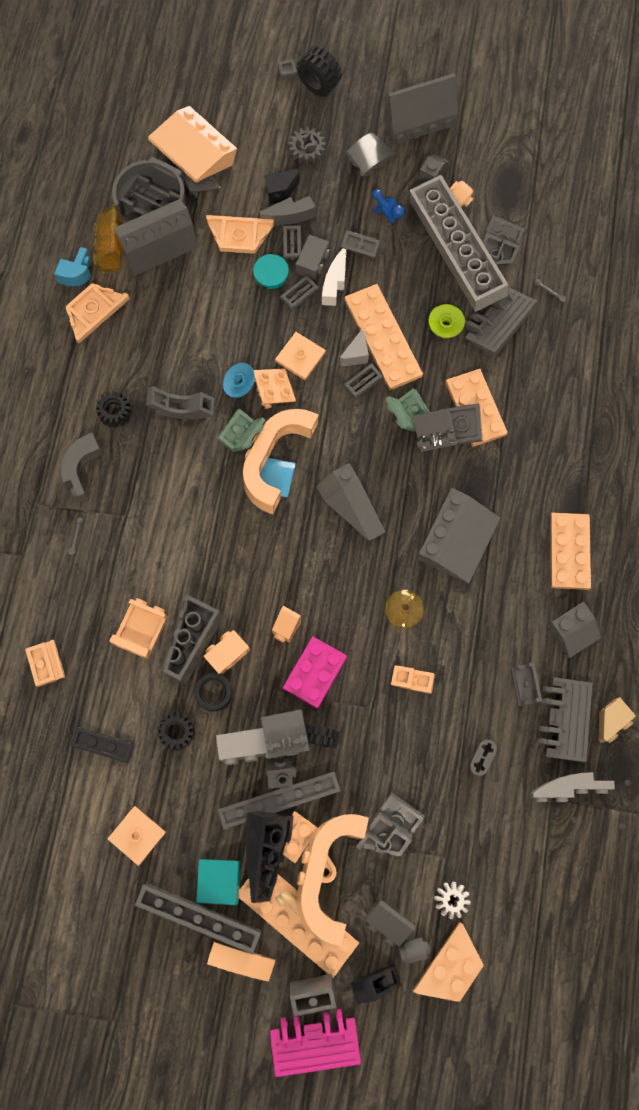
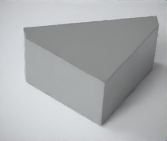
M363 330L358 333L341 355L340 365L342 367L368 363L369 353Z

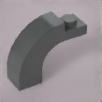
M151 386L147 390L146 406L156 409L157 414L166 417L202 419L213 416L215 398L202 392L189 396L173 395Z
M93 433L76 440L66 451L61 464L63 483L67 488L71 489L73 496L78 497L81 502L88 499L81 482V471L87 462L103 455Z

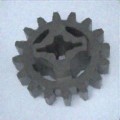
M306 127L305 131L300 128L299 133L294 131V136H290V155H293L294 160L299 158V163L305 161L308 164L311 161L314 164L315 159L321 160V155L325 154V137H321V132L315 133V128L312 131H309V127Z

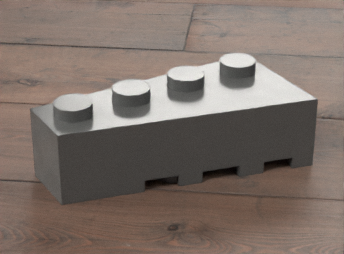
M187 594L184 598V606L179 615L180 620L177 629H175L173 644L170 647L163 671L166 675L184 685L190 679L224 618L219 610Z

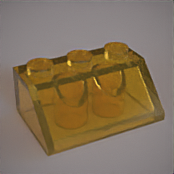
M111 205L98 214L97 223L94 224L97 238H94L96 254L93 255L94 265H97L99 272H121V245L114 228L122 225L116 205Z

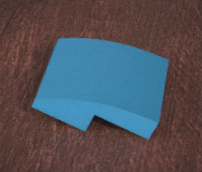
M268 458L260 473V477L267 485L281 490V497L288 498L296 463Z

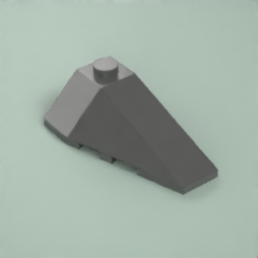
M350 463L333 471L316 486L324 502L333 508L341 518L350 523L367 541L370 542L386 533Z

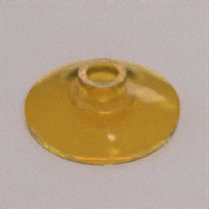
M400 590L388 598L385 612L393 625L400 628H410L421 620L424 613V605L416 593L409 590ZM402 605H408L409 609L404 611Z

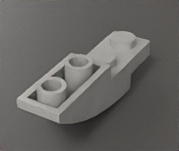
M579 773L551 780L529 793V798H535V802H548V798H556V802H568V798H574V790L575 794H588V790H595L596 794H608V790L615 789L614 781H594L593 773Z

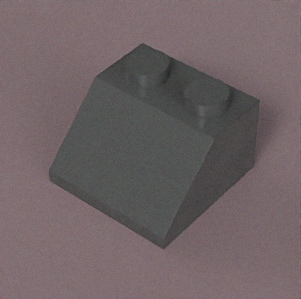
M584 602L547 625V628L568 658L576 655L601 638L596 619Z
M379 897L364 917L365 921H367L365 926L374 933L380 931L384 934L382 939L391 946L397 944L400 947L416 928L412 922Z

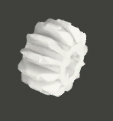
M456 882L451 883V889L447 883H444L445 891L440 888L437 889L442 894L441 897H434L435 900L441 901V903L436 905V908H443L441 915L445 916L448 912L450 919H453L454 912L458 918H461L459 910L465 913L468 911L463 905L470 904L469 900H464L469 893L467 891L461 893L464 889L463 885H459L456 889ZM450 895H452L453 897H457V899L454 901L455 905H452L451 903L448 904V901L450 900Z

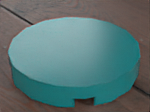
M269 254L262 256L256 261L253 273L256 282L260 286L275 289L286 282L289 269L288 264L283 258L278 255Z

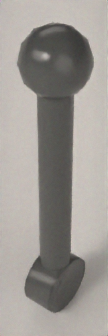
M539 279L534 280L535 286L543 288L544 290L558 298V301L560 303H564L566 301V297L564 295H558L557 293L543 285Z
M81 517L76 518L77 525L72 546L68 549V553L72 556L76 554L75 546L80 525L83 523V518Z

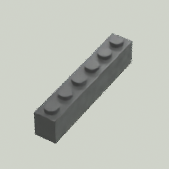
M148 883L142 886L135 904L137 907L251 954L254 953L262 932L258 928Z

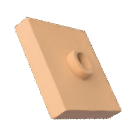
M295 332L276 357L275 362L306 381L325 355L326 350Z
M134 806L109 836L108 840L139 866L166 832Z

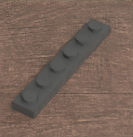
M331 772L294 784L293 786L220 808L218 812L224 830L245 823L247 812L276 813L340 792L335 772Z

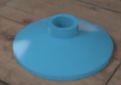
M247 363L233 365L227 371L223 380L225 393L232 398H239L247 394L255 380L253 368Z

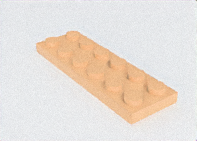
M375 284L345 296L344 301L359 331H364L367 347L380 373L383 375L389 391L421 378L423 373L378 285Z
M277 874L278 878L270 901L251 903L248 878L239 890V898L325 972L332 974V978H334L359 942L346 931L344 932L342 946L322 942L309 933L303 925L300 916L296 915L288 903L283 907H280L277 903L276 897L281 895L280 893L283 891L296 897L298 890L279 874ZM321 911V912L324 914V916H326L328 919L332 920V919H331L330 917H328L323 911Z

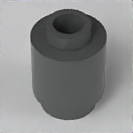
M422 937L403 942V945L398 946L402 963L408 962V964L426 960L428 959L427 954H430L427 940L423 941Z

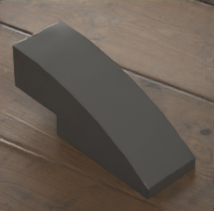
M310 196L297 202H293L290 197L260 211L259 216L260 219L274 220V225L295 224L316 217V206Z

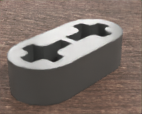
M483 740L478 744L469 764V770L473 775L482 776L488 771L497 751L496 744L492 740ZM490 744L492 752H488L485 757L482 756L484 753L482 746ZM480 759H482L483 762L481 766L484 769L483 771L479 770L478 772H476V767L473 765L474 763H479Z

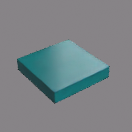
M199 859L196 903L238 905L241 861Z

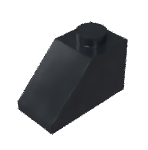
M299 169L264 175L269 203H279L290 196L300 182Z
M395 964L365 974L350 982L357 1004L376 1001L402 986Z

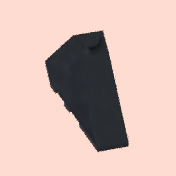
M247 812L245 844L251 903L269 902L278 878L276 872L279 863L283 862L285 855H282L285 845L290 843L292 837L293 815Z

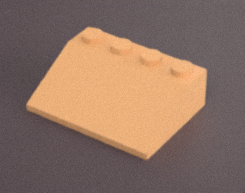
M190 106L176 111L148 136L150 142L195 182L232 166L237 150L234 145Z

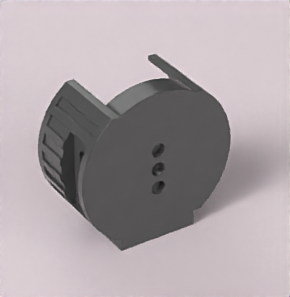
M151 156L149 161H137L125 167L114 181L112 196L121 224L152 212V208L156 210L179 199L188 210L182 171Z

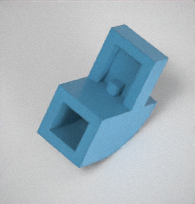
M80 247L74 262L60 259L54 273L58 283L76 287L83 285L90 279L91 274L88 268L91 264V257L88 250Z

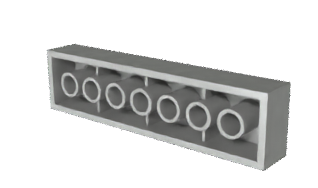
M442 175L409 190L411 205L474 311L476 312L507 297L508 283Z

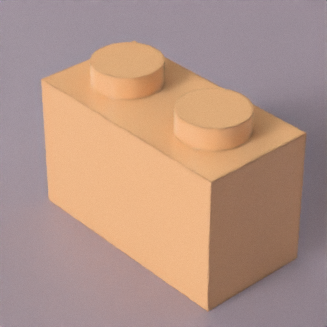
M234 630L231 633L229 631L222 635L221 641L216 646L213 644L205 651L204 658L221 675L250 651L247 644Z

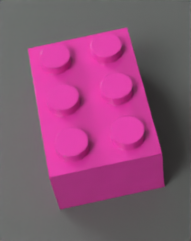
M312 637L286 681L283 691L318 710L344 665L347 655Z

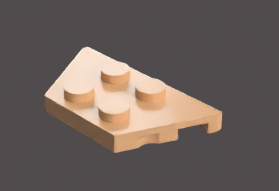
M206 216L217 246L222 252L255 254L274 227V220Z
M93 283L65 306L76 341L78 343L82 342L130 299L127 293L120 294L114 292L113 289L102 288L100 285Z
M458 922L413 989L416 994L460 1002L484 966L462 923Z

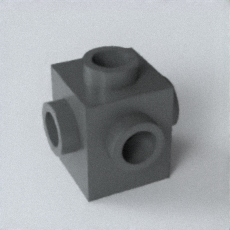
M278 757L265 760L268 789L293 786L292 778L296 777L295 765L290 763V758Z

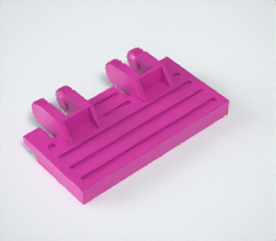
M336 1009L339 1029L330 1030V1014L328 1011H323L326 1031H322L321 1022L303 1025L304 1034L301 1035L299 1015L294 1016L296 1036L288 1037L286 1017L281 1018L283 1038H280L279 1029L270 1030L275 1077L361 1064L355 1017L346 1018L347 1028H344L341 1009Z

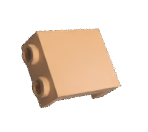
M137 598L136 601L130 599V606L116 635H112L109 642L149 660L168 617L164 613L165 610L160 607L154 606V608L146 606L147 602Z

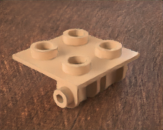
M286 369L254 370V381L257 384L258 395L262 400L261 404L265 409L272 407V403L296 401Z

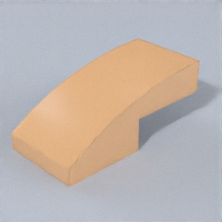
M395 665L391 685L432 694L435 674Z

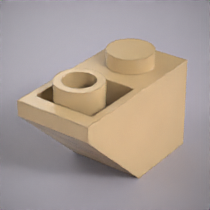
M620 697L614 699L599 712L598 740L601 743L606 741L612 742L618 737L617 732L620 729L625 730L633 724L631 720L636 717Z

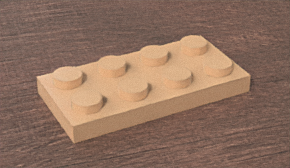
M480 369L446 380L445 383L455 407L480 404L483 441L471 443L472 447L507 435V430Z
M550 514L551 588L591 589L590 520L588 514Z

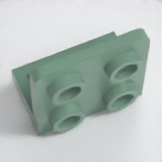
M416 389L410 390L400 399L390 396L386 398L387 408L396 415V422L402 429L416 432L412 416L430 412Z
M237 409L216 439L232 452L242 451L245 448L248 449L254 442L253 437L255 434H259L263 430L265 419L262 417L253 420L241 409Z

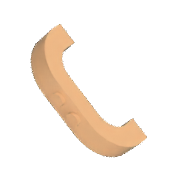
M302 409L282 411L271 417L264 424L263 430L255 435L254 445L252 449L247 450L245 455L243 480L248 498L261 510L273 514L281 499V490L267 485L260 477V473L276 442L282 436L292 433L311 439L318 425V414Z
M349 814L324 822L314 832L307 851L305 850L303 853L302 863H304V866L297 878V885H299L297 893L298 913L309 933L322 942L342 946L346 924L332 921L324 916L318 903L330 845L340 836L364 839L368 817Z

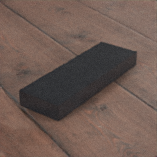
M77 727L70 746L129 764L135 744Z

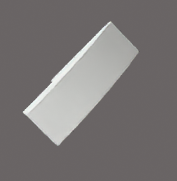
M342 249L327 272L323 285L322 305L336 306L337 290H344L346 249Z

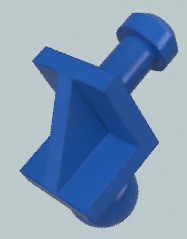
M375 189L372 192L371 196L378 202V205L373 209L374 213H384L390 224L404 216V207L398 205L394 197L383 198L380 189Z

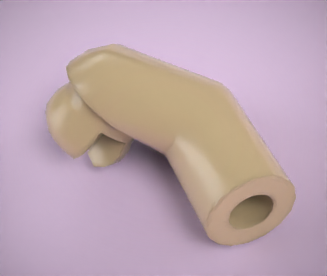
M285 891L281 892V895L276 897L277 903L280 907L288 903L298 916L297 897Z

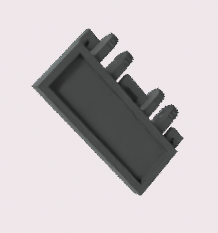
M508 287V296L491 304L493 307H490L483 316L477 313L471 315V319L477 324L468 320L464 325L466 329L471 331L466 335L465 339L472 342V345L493 356L500 352L537 306L536 300Z
M553 677L552 686L560 688L545 686L543 687V692L559 694V700L545 698L542 699L541 704L558 707V709L550 708L548 725L556 726V728L539 726V731L556 734L555 740L541 738L538 739V744L554 746V749L546 748L545 757L585 763L587 760L592 683Z

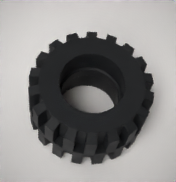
M311 47L296 65L297 74L304 86L320 97L328 96L342 80L341 67L338 61L329 51L324 50L322 47Z

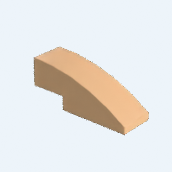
M215 940L207 964L269 982L275 959L255 952L251 954Z

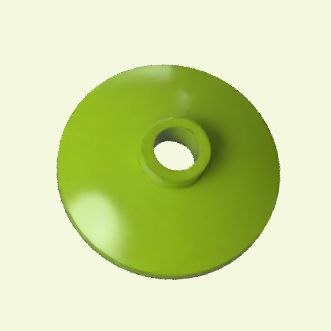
M444 304L437 306L429 316L430 329L434 334L442 338L457 336L465 325L463 313L453 305Z

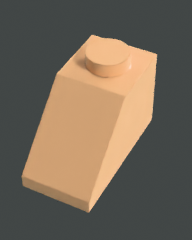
M283 606L272 629V633L275 634L274 638L282 643L285 641L290 643L301 624V615Z

